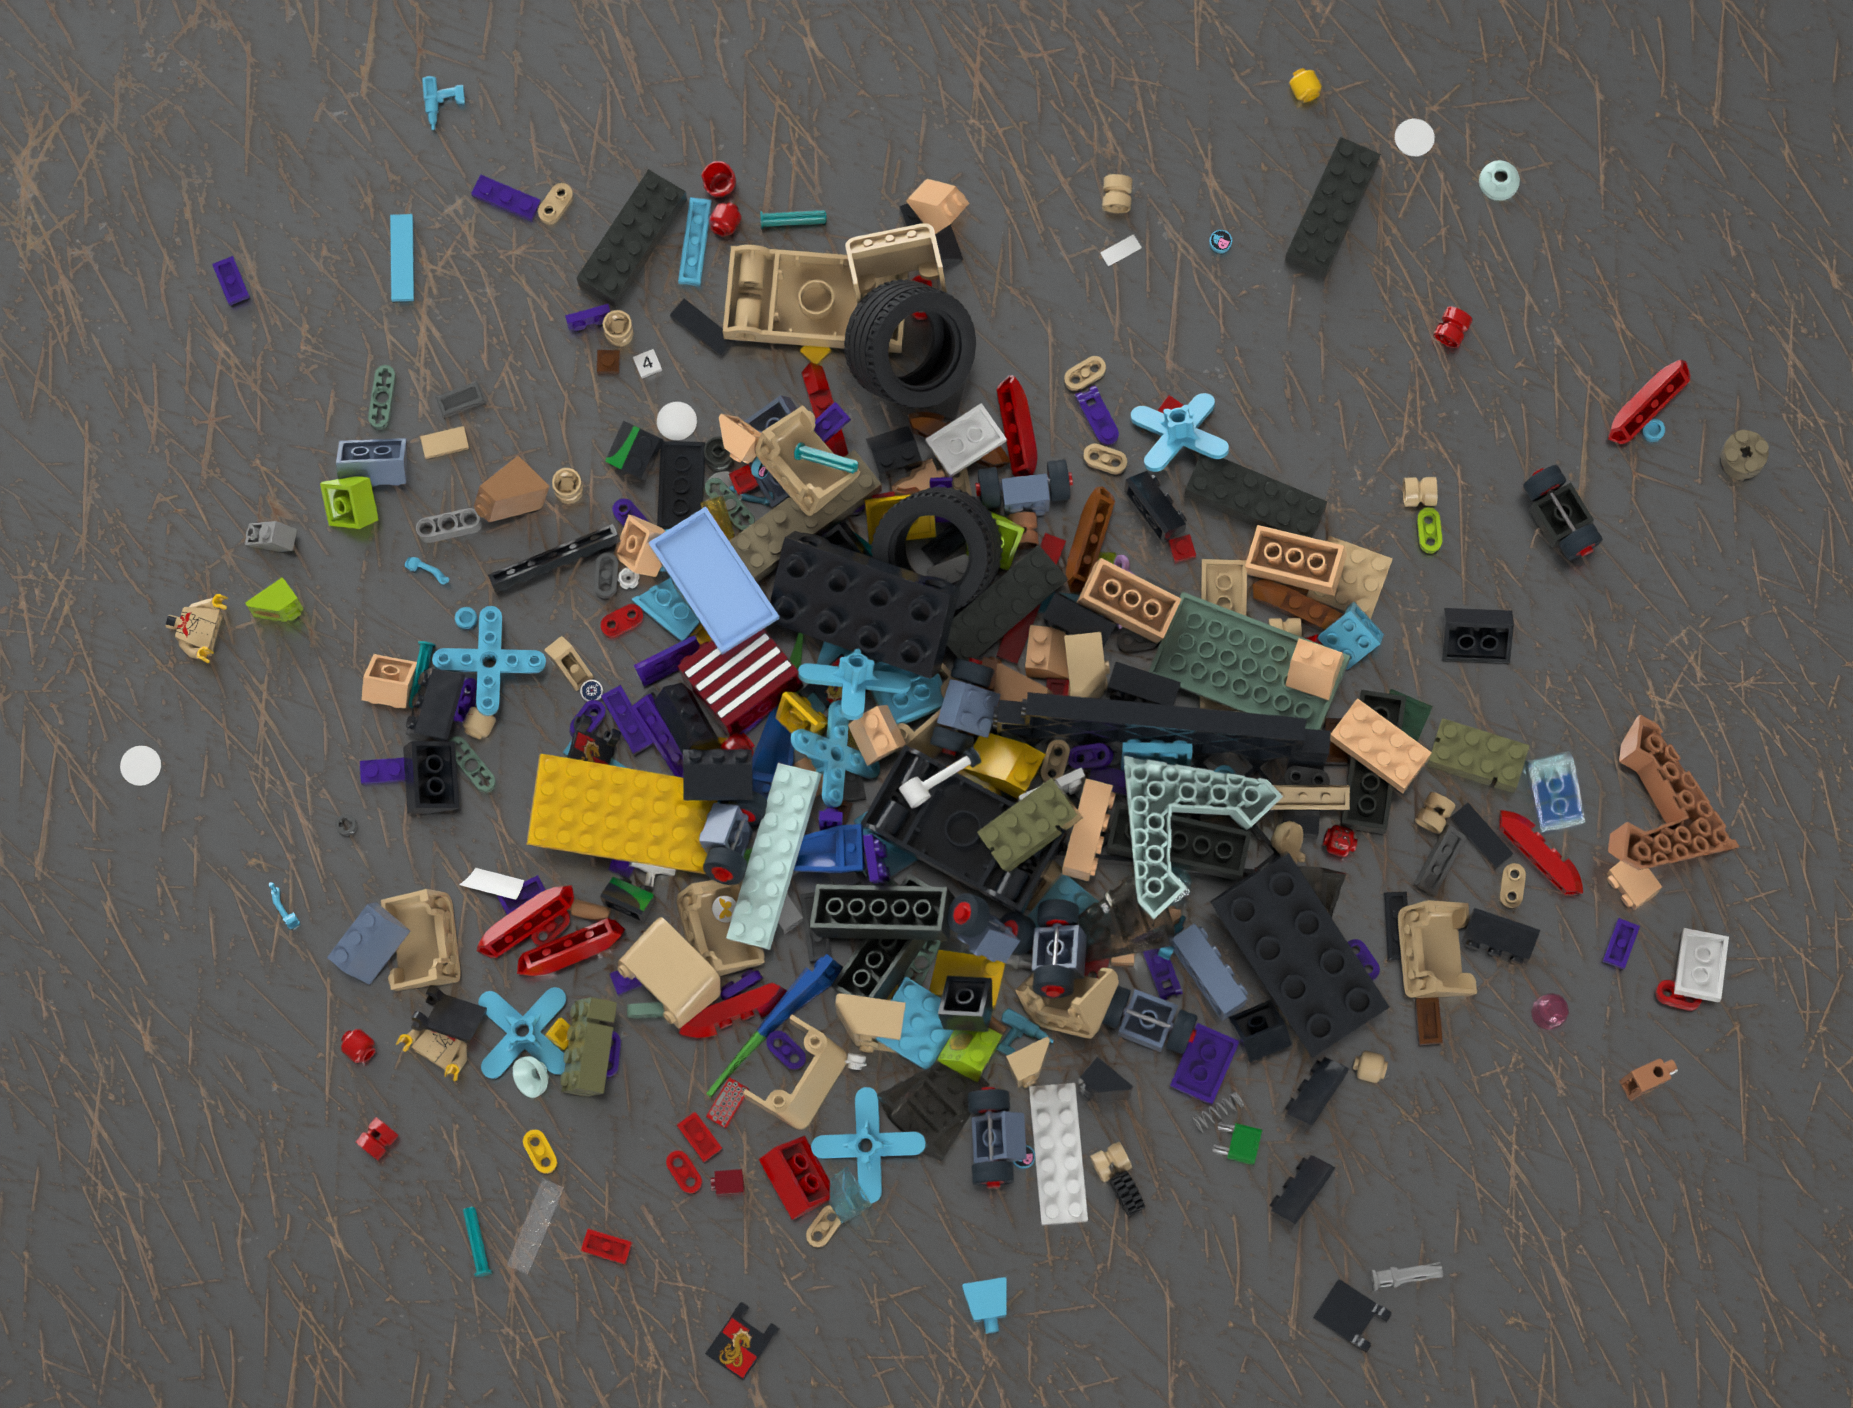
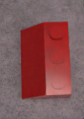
M805 1136L776 1146L759 1158L761 1165L792 1220L815 1210L838 1196L818 1158L813 1154Z

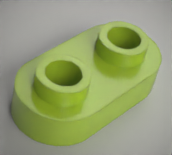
M1427 507L1422 509L1417 517L1419 545L1424 552L1435 553L1442 545L1440 515L1434 508ZM1428 517L1432 520V523L1427 524L1424 519ZM1428 539H1432L1434 541V545L1430 546L1426 543V541Z

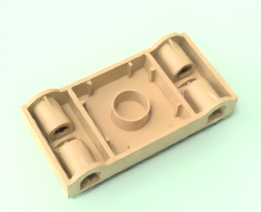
M757 245L731 246L723 324L724 339L844 349L846 327L852 312L857 306L847 255L777 250ZM909 272L876 278L875 288L892 280L908 279ZM867 293L860 294L861 299L864 298ZM905 319L894 330L888 352L902 353Z

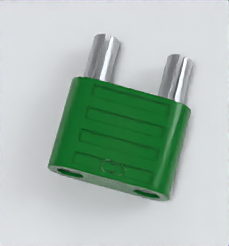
M1219 1122L1218 1130L1233 1133L1229 1148L1214 1145L1213 1148L1216 1149H1212V1151L1226 1155L1227 1159L1254 1165L1262 1129L1235 1123L1234 1126Z

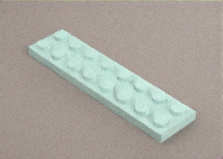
M778 763L767 799L765 816L759 825L727 933V939L770 950L822 776L819 772Z

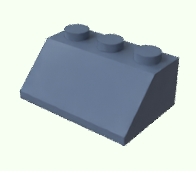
M407 439L339 441L336 459L338 479L352 476L368 477L372 487L384 484L392 486L406 484Z
M377 902L366 905L327 958L345 973L367 984H371L411 931Z

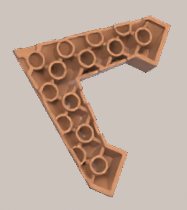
M1641 714L1637 716L1621 743L1619 762L1638 773L1666 824L1645 832L1626 822L1610 833L1608 852L1631 867L1643 870L1738 848V843L1735 839H1730L1725 831L1726 825L1716 810L1714 811L1710 801L1690 771L1685 772L1679 763L1681 758L1672 744L1667 745L1661 736L1663 731L1660 726Z

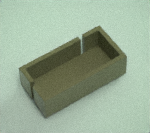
M1442 718L1427 766L1490 786L1495 777L1498 778L1494 786L1495 788L1514 793L1518 786L1530 745Z
M1051 778L977 833L988 849L993 851L991 853L1001 868L1010 872L1061 835L1062 831L1056 827L1057 825L1068 830L1083 819V817L1058 781Z
M589 997L575 1001L570 1011L572 1023L567 1032L569 1044L568 1049L564 1053V1063L566 1064L560 1079L561 1092L586 1097L604 1093L613 1027L600 1025L599 1022L614 1023L617 1002Z

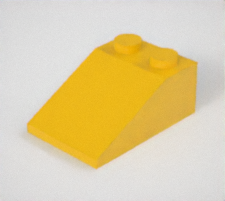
M785 692L782 694L775 718L791 734L798 729H805L822 736L827 731V718L823 713L816 712L806 697H801L796 692Z
M989 733L988 738L979 736L973 746L976 752L979 753L981 763L974 768L968 765L962 770L1018 799L1020 795L1026 793L1046 754L1026 743Z
M938 950L929 991L942 998L947 976L992 978V1009L995 1010L1006 963L998 960L992 962L985 956Z

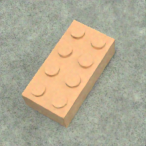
M1257 525L1245 568L1250 576L1335 596L1347 552L1343 545Z
M1101 558L1094 564L1077 603L1157 644L1164 638L1181 602V598Z
M1358 698L1330 736V741L1401 793H1404L1432 753Z
M1086 779L1078 811L1083 819L1073 826L1062 875L1089 881L1090 875L1095 876L1098 865V858H1095L1096 853L1101 854L1104 842L1101 832L1107 831L1110 815L1106 813L1107 810L1112 811L1116 793L1112 792L1113 785Z

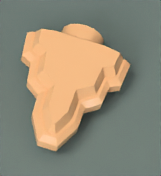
M933 458L922 461L920 467L912 469L910 476L901 478L892 485V491H894L896 496H902L930 488V478L945 477L943 469L937 470Z

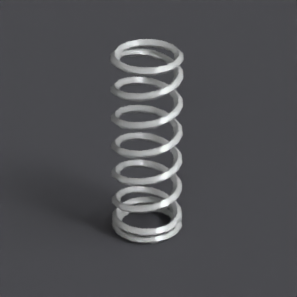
M1236 1091L1229 1094L1230 1102L1223 1098V1106L1216 1102V1110L1209 1106V1114L1206 1111H1202V1118L1198 1115L1193 1117L1196 1126L1201 1132H1203V1128L1197 1118L1202 1121L1206 1128H1209L1204 1113L1213 1124H1216L1211 1109L1223 1120L1217 1104L1228 1116L1230 1114L1224 1100L1236 1112L1231 1096L1240 1108L1244 1107V1103Z

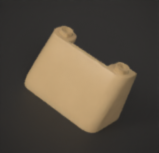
M802 405L762 431L755 452L761 463L806 515L812 516L857 479L860 471L858 469L857 472L852 474L808 460L795 459L794 451L800 442L804 443L805 446L834 454L814 431L816 422L814 414Z
M714 880L692 883L681 891L676 899L686 941L716 970L719 976L756 967L764 963L763 949L727 939L731 922L719 921L712 911L715 899L723 895L732 897L737 903L742 881L737 885H725Z
M425 889L381 900V906L411 931L396 950L398 968H393L388 976L391 990L399 991L458 982L461 977L451 897L445 892Z
M1427 900L1403 907L1399 911L1398 928L1404 989L1407 996L1428 998L1477 994L1475 977L1471 973H1462L1458 929L1468 924L1470 918L1468 903Z
M661 917L650 925L618 961L617 969L624 978L633 979L636 977L663 1004V1016L666 1021L674 1024L678 1029L720 997V977L716 970Z
M1102 968L1098 972L1099 979L1084 976L1082 979H1075L1074 992L1070 996L1049 998L1038 995L1033 991L1032 973L1015 991L1028 1017L1034 1024L1046 1029L1084 1038H1092L1100 1029L1119 981L1118 975L1113 969Z

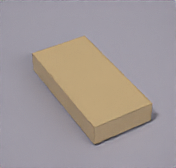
M464 426L420 436L425 459L469 449Z

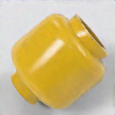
M1301 68L1293 73L1294 77L1290 80L1289 85L1297 100L1306 103L1320 95L1319 92L1322 86L1313 70Z

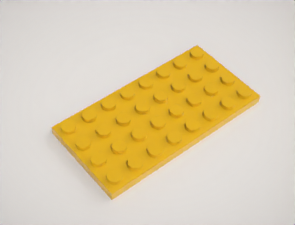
M540 754L526 845L705 874L703 865L707 854L699 841V836L707 822V814L711 811L713 803H717L718 800L683 801L682 777Z

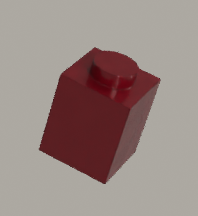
M742 1169L714 1171L715 1177L711 1178V1191H716L717 1197L745 1195Z

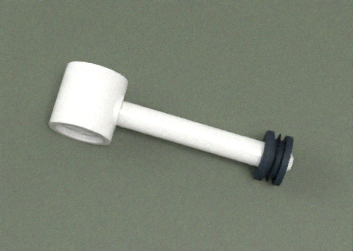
M971 747L969 750L964 751L965 757L926 781L922 782L917 776L903 784L899 790L910 807L915 808L931 797L928 792L930 788L968 765L974 768L980 764L979 753Z

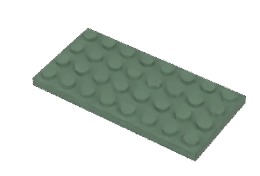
M1185 592L1181 593V602L1160 643L1149 672L1181 682V689L1237 711L1306 718V728L1321 730L1350 661V655L1343 653L1344 660L1329 700L1286 687L1289 667L1298 639L1300 638L1315 644L1318 643Z

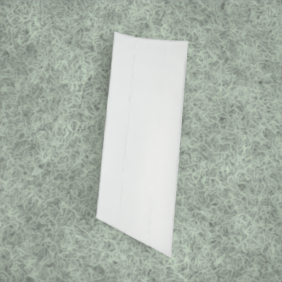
M475 868L472 874L459 885L516 900L523 887L524 880Z

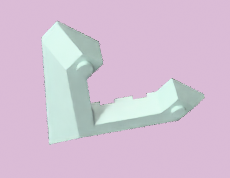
M1123 756L1138 904L1154 920L1186 889L1185 885L1171 872L1170 821L1172 812L1229 815L1244 831H1247L1283 796L1266 779H1254L1242 775L1213 772L1212 770L1170 765L1164 762Z

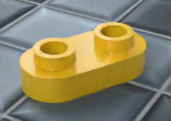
M539 1130L528 1131L524 1135L523 1145L535 1168L542 1174L553 1172L558 1162L545 1135ZM534 1138L539 1139L537 1146L531 1145V1141ZM543 1159H549L550 1164L548 1166H543Z

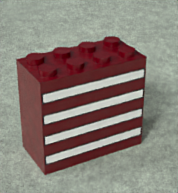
M764 629L723 655L712 640L710 642L707 641L693 655L684 657L678 665L683 681L726 732L728 737L735 732L741 733L758 719L763 718L779 706L782 694L785 692H797L804 687L803 682L798 678L799 671Z

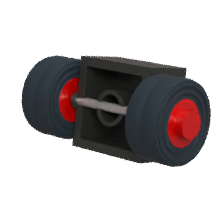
M1552 465L1545 469L1541 468L1533 473L1532 477L1523 484L1530 499L1536 501L1532 503L1529 512L1550 546L1554 548L1559 545L1568 560L1590 554L1594 551L1593 548L1603 540L1593 524V517L1572 483L1570 482L1563 486L1566 483V478L1559 466Z

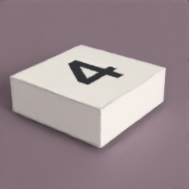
M654 349L633 357L641 379L662 371Z

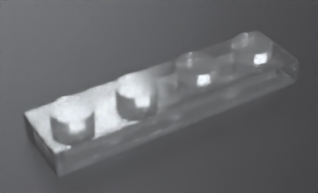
M542 1179L507 1263L508 1267L529 1275L565 1189L564 1187Z

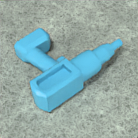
M427 76L422 79L425 111L428 114L431 129L435 131L438 103H442L443 98L455 96L458 105H465L463 85H457L452 88L437 90L436 77Z
M1008 1008L1003 1012L1001 1021L1012 1028L1002 1042L999 1043L996 1050L1008 1056L1016 1052L1010 1045L1017 1036L1021 1038L1023 1034H1026L1029 1037H1036L1041 1040L1049 1035L1040 1030L1038 1025L1029 1021L1026 1017ZM1049 1038L1050 1043L1052 1044L1054 1040Z

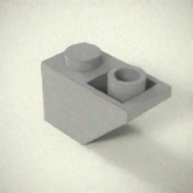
M277 521L251 523L246 531L245 545L277 552L293 551L297 529Z

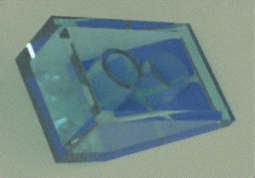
M1567 751L1525 761L1528 783L1541 833L1586 823L1574 759L1570 752Z

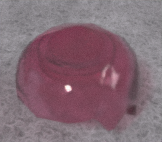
M1548 993L1534 1002L1531 1013L1534 1022L1539 1027L1552 1030L1566 1022L1569 1008L1568 1003L1561 995Z

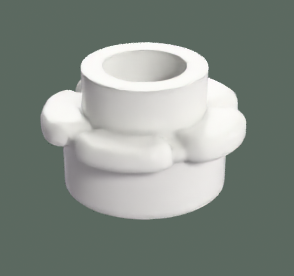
M628 567L618 574V582H620V586L624 589L635 588L639 583V574L634 573Z
M848 1053L847 1060H845V1063H849L848 1068L861 1070L862 1066H867L865 1063L866 1056Z

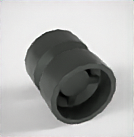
M718 436L707 441L704 447V455L708 468L713 472L729 470L733 466L734 459L729 456L730 452L724 449L723 438Z

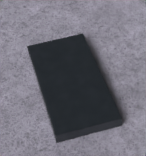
M663 441L660 448L657 526L662 529H671L703 509L704 447L706 442Z

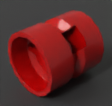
M1449 306L1442 316L1443 323L1438 324L1433 336L1448 347L1459 348L1465 336L1463 332L1468 331L1473 319L1465 311Z
M375 1117L368 1126L369 1131L363 1132L355 1143L379 1161L386 1152L385 1147L387 1145L391 1146L399 1135Z

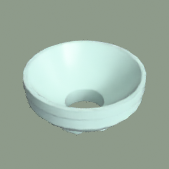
M1500 160L1486 165L1479 177V185L1482 192L1490 199L1498 201L1511 198L1517 192L1520 183L1517 169L1509 162ZM1498 171H1503L1507 175V180L1498 182L1494 174Z
M525 1056L516 1060L513 1065L515 1084L525 1096L536 1098L545 1092L549 1078L545 1064L534 1057Z

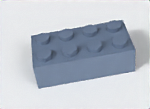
M1194 923L1173 937L1170 946L1174 947L1173 952L1218 1017L1223 1021L1245 1006L1248 993L1241 983L1237 985L1233 979L1235 975L1228 964L1223 965L1218 949L1214 945L1211 947L1207 942L1208 935L1201 926L1198 928Z

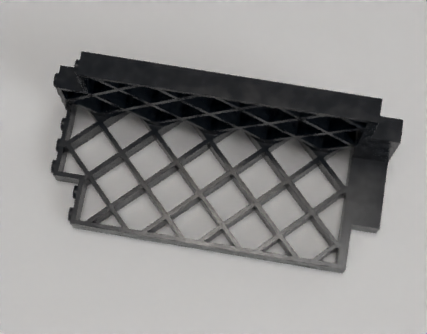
M1028 692L1027 699H1022V702L999 700V707L994 706L993 734L1002 736V731L1012 733L1020 742L1026 743L1035 749L1039 748L1051 737L1058 736L1070 739L1076 747L1097 743H1123L1128 740H1140L1141 743H1150L1153 740L1173 743L1174 741L1181 740L1186 741L1187 744H1192L1191 761L1193 765L1191 767L1210 770L1205 765L1219 753L1232 752L1237 754L1250 769L1243 776L1252 778L1255 775L1257 778L1268 780L1272 785H1274L1261 769L1277 758L1287 757L1286 770L1292 766H1301L1324 771L1329 755L1331 736L1330 730L1306 728V718L1033 692ZM1084 755L1080 757V762L1084 761ZM1068 764L1064 775L1072 772L1075 768ZM1049 771L1048 775L1053 778L1056 776V772ZM1295 773L1292 775V779L1297 781L1300 779V776ZM1320 777L1314 779L1316 784L1323 783ZM1067 792V796L1078 810L1080 799L1075 794ZM1117 794L1124 804L1128 806L1127 796ZM1274 810L1267 811L1247 830L1252 831L1270 852L1271 856L1255 869L1244 868L1242 877L1249 876L1281 855L1272 846L1269 838L1257 826L1260 821ZM1283 810L1282 823L1288 821L1295 822L1301 825L1303 838L1317 839L1321 810ZM1185 813L1189 819L1201 821L1200 819L1206 815ZM1107 831L1101 832V836L1104 837L1102 848L1108 844L1110 833L1108 834ZM1064 842L1060 847L1061 851L1057 852L1054 859L1065 860L1068 847ZM1095 855V858H1098V863L1134 867L1133 858L1120 855ZM1171 867V870L1195 872L1181 868Z

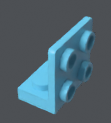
M1352 602L1347 606L1345 614L1318 636V640L1326 647L1350 655L1351 658L1346 668L1348 670L1381 644L1384 633L1355 602Z

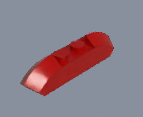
M1679 360L1659 371L1619 411L1613 421L1608 439L1619 444L1629 442L1690 381L1691 375L1687 362Z
M809 362L801 374L815 419H817L834 401L823 366ZM840 429L825 444L835 455L845 457L849 453L842 429Z
M1010 375L999 384L996 390L1005 437L1007 439L1006 443L1012 474L1015 477L1035 475L1038 456L1029 405L1021 384L1015 376Z
M1500 810L1499 830L1564 895L1582 894V880L1572 861L1568 858L1563 862L1561 854L1554 848L1550 849L1545 844L1546 840L1540 833L1532 831L1536 826L1532 821L1518 813Z
M572 885L547 889L496 922L481 938L477 946V952L489 958H497L569 909L574 901Z
M607 918L526 951L518 959L517 974L528 976L545 975L589 958L613 945L623 934L625 928L616 920Z
M769 983L706 1007L680 1028L679 1034L695 1038L717 1035L715 1027L719 1026L720 1029L731 1026L733 1024L732 1021L736 1019L747 1020L754 1017V1013L757 1011L760 1018L772 1011L787 990L777 984Z

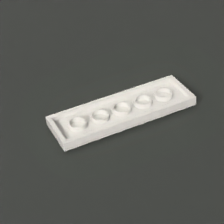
M1075 1083L1030 1086L1029 1094L1041 1226L1088 1222Z

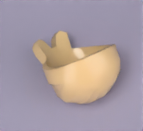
M1291 821L1278 825L1271 838L1272 846L1279 854H1283L1286 851L1289 852L1296 864L1298 862H1305V854L1299 852L1303 842V829L1301 825Z

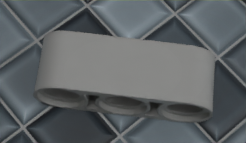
M467 508L420 519L416 524V531L422 542L432 543L476 533L482 527V520L475 509ZM469 517L477 518L476 522L472 525L465 523ZM446 522L455 523L454 527L450 530L443 528ZM426 526L433 528L432 532L428 535L421 533L422 529Z

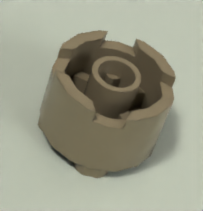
M1743 429L1732 434L1725 442L1720 454L1724 472L1737 480L1756 477L1767 462L1769 455L1768 443L1758 433ZM1742 453L1747 454V457H1742Z

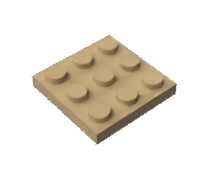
M1329 536L1327 542L1343 545L1347 552L1335 596L1309 590L1307 597L1345 613L1347 606L1355 602L1371 619L1393 558Z

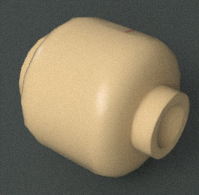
M471 707L462 723L465 728L464 732L478 740L481 737L486 738L489 736L496 718L493 715L484 716L479 713L477 707Z
M1364 1050L1360 1057L1355 1056L1352 1069L1357 1070L1356 1076L1358 1079L1377 1083L1380 1079H1384L1388 1062L1385 1061L1382 1054Z

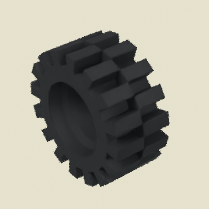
M1128 1171L1110 1179L1115 1195L1128 1216L1145 1209L1144 1200Z

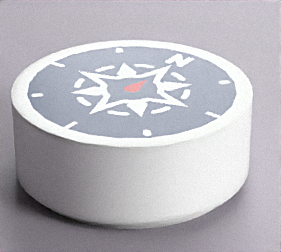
M587 680L582 684L580 693L586 702L590 700L600 701L601 695H603V688L598 681Z

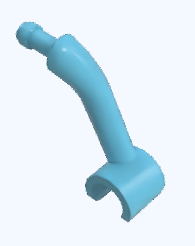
M734 486L729 487L732 492L737 493ZM769 492L770 496L773 499V493ZM747 493L742 494V500L761 503L765 506L770 504V500H767L766 496L758 497Z
M408 557L404 564L405 568L414 572L417 567L427 570L441 584L450 581L438 568L422 562L417 557Z
M269 883V887L272 889L273 904L283 917L287 927L293 929L300 924L294 912L288 915L280 900V889L275 887L274 883Z
M1182 915L1179 923L1169 929L1158 956L1167 960L1170 959L1174 947L1169 945L1174 935L1184 928L1182 925L1186 920L1185 916Z

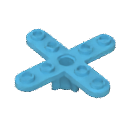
M1206 393L1199 394L1188 405L1172 410L1165 409L1164 414L1146 406H1138L1132 410L1131 421L1135 425L1162 436L1144 458V466L1147 470L1152 472L1163 470L1183 446L1213 459H1221L1228 455L1229 445L1225 440L1198 429L1215 407L1213 396Z
M487 606L480 612L478 649L442 648L437 650L432 658L436 669L450 672H477L476 705L479 713L484 716H492L499 709L500 673L535 674L543 671L546 666V658L540 651L501 649L502 614L495 606ZM488 660L496 662V664L490 668L485 667L483 665Z
M845 649L844 657L840 658L839 667L808 663L801 665L798 669V678L805 683L842 687L841 714L849 720H858L863 716L865 690L905 693L911 687V679L905 674L874 671V661L868 660L867 656L861 654L860 649H855L854 652Z
M841 700L834 701L829 706L826 738L805 729H798L791 735V743L794 749L807 755L816 768V772L823 775L822 799L829 808H835L842 804L845 770L867 779L875 778L880 773L878 761L867 766L861 752L847 746L849 719L841 714Z
M557 987L548 989L524 1016L493 991L485 992L480 996L478 1003L480 1006L487 1008L486 1015L507 1033L481 1064L482 1073L487 1078L495 1079L500 1077L524 1050L545 1064L547 1070L552 1074L561 1075L564 1072L566 1064L564 1063V1053L541 1033L566 1004V994L562 989ZM521 1026L529 1028V1033L524 1037L517 1035V1030Z
M864 1087L858 1090L855 1096L856 1134L817 1136L811 1144V1149L818 1158L857 1157L859 1197L866 1203H874L882 1196L881 1156L920 1154L926 1148V1140L919 1132L880 1133L878 1093L872 1088ZM866 1138L872 1142V1149L869 1152H865L861 1146L862 1141Z

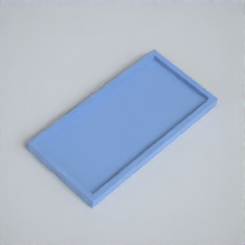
M706 507L648 542L722 655L780 619Z

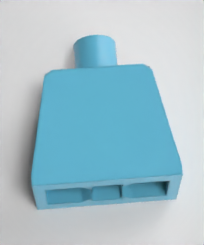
M1006 1277L962 1284L973 1321H984L986 1334L999 1332L997 1319L1006 1317Z

